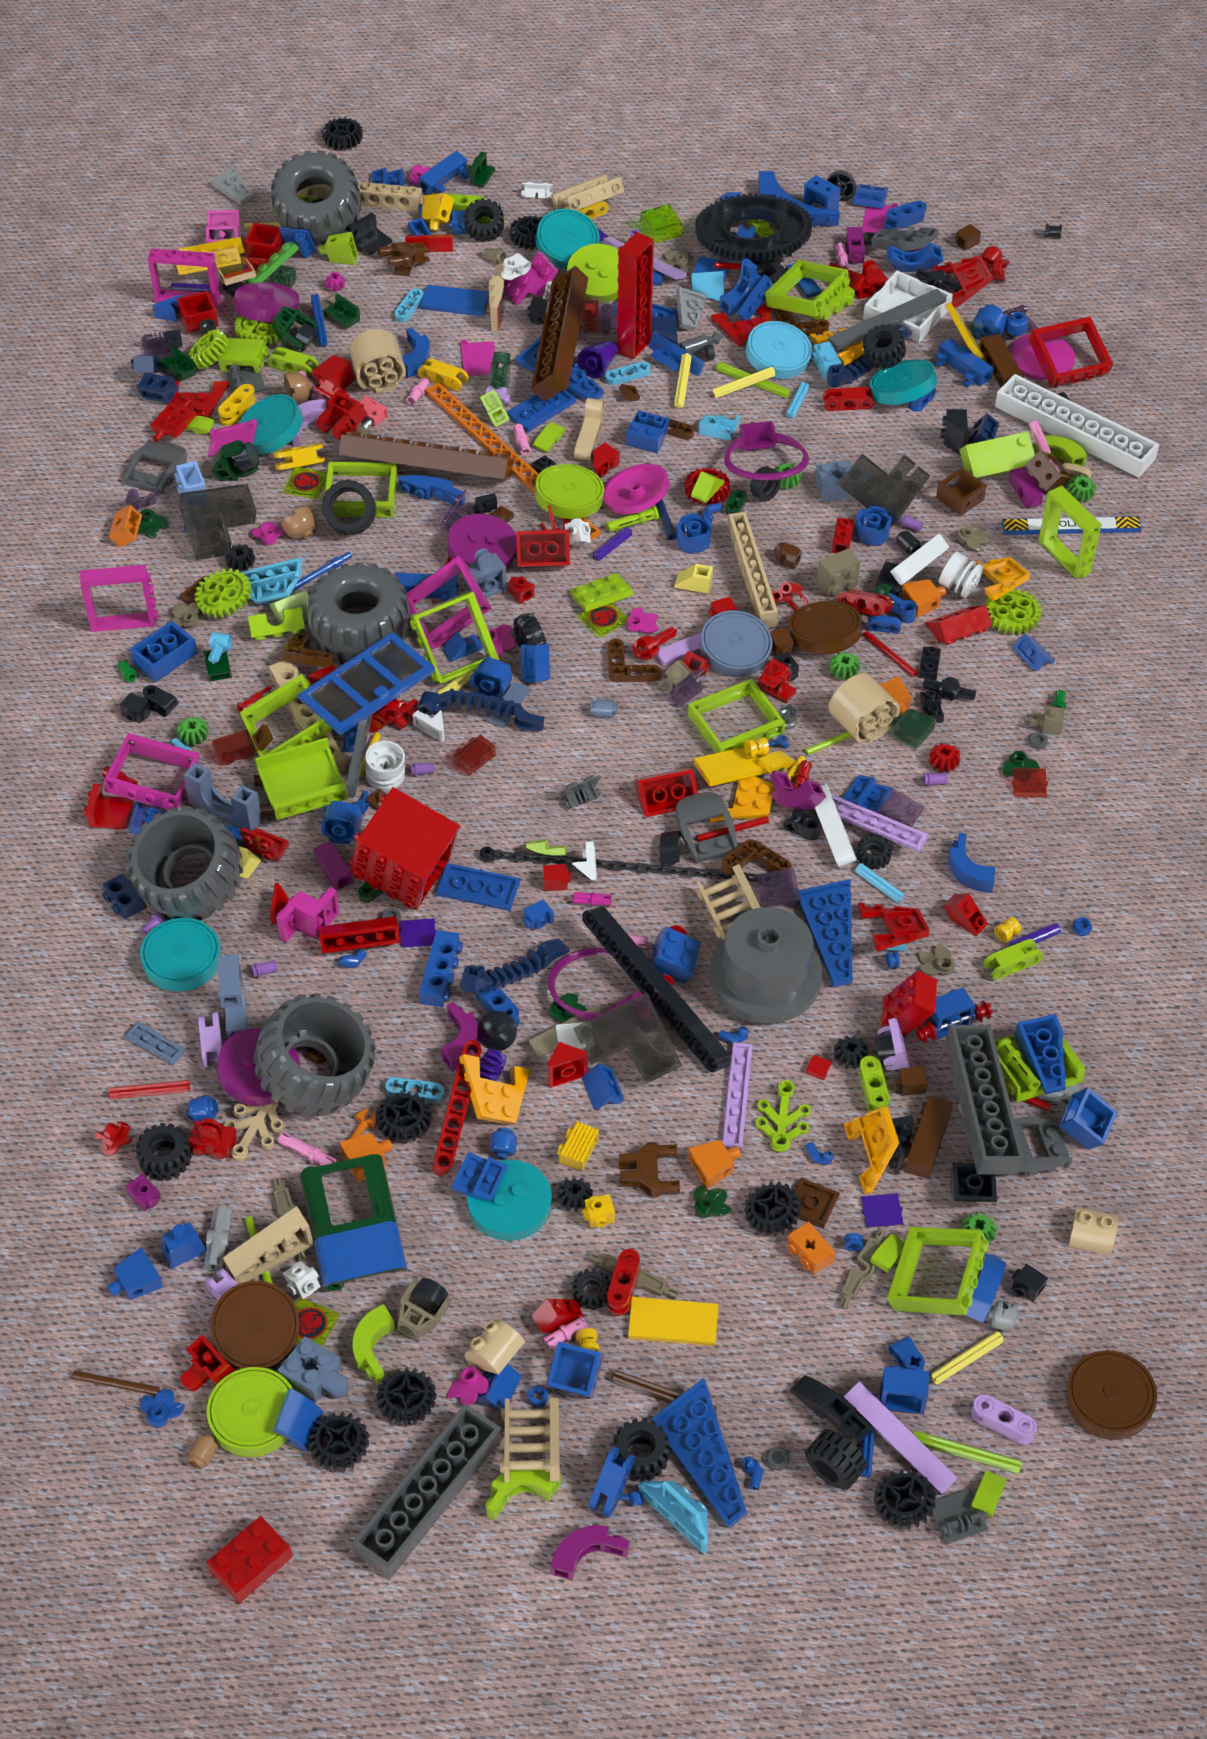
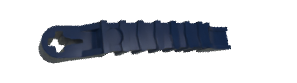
M902 325L896 326L897 329L901 330L904 340L912 335V332ZM859 357V361L854 360L852 365L848 364L846 368L844 364L832 365L828 368L827 384L834 388L841 386L845 382L852 384L854 380H858L859 377L864 376L868 371L870 372L874 365L871 366L867 362L866 357Z
M453 688L440 694L425 691L417 706L418 711L428 716L436 715L440 710H450L452 703H456L455 705L458 710L461 709L462 704L465 705L467 711H470L471 707L475 706L478 713L481 712L482 708H485L488 715L494 710L496 718H499L503 712L502 718L505 723H508L511 715H514V724L519 729L528 731H543L545 717L528 713L520 703H514L513 700L507 701L502 697L500 699L494 698L493 695L485 696L483 693L474 694L472 691L468 693L464 692V690L456 691Z
M557 938L539 944L534 951L529 950L526 957L520 956L518 962L511 961L510 966L503 964L502 969L496 966L494 971L487 969L485 973L484 966H466L460 981V987L466 992H475L483 989L486 993H489L490 990H497L499 987L504 988L507 984L512 985L515 981L520 982L525 977L529 978L532 974H538L539 971L548 967L555 959L570 952V949Z

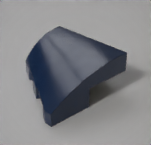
M676 316L652 318L651 338L653 333H657L678 345Z

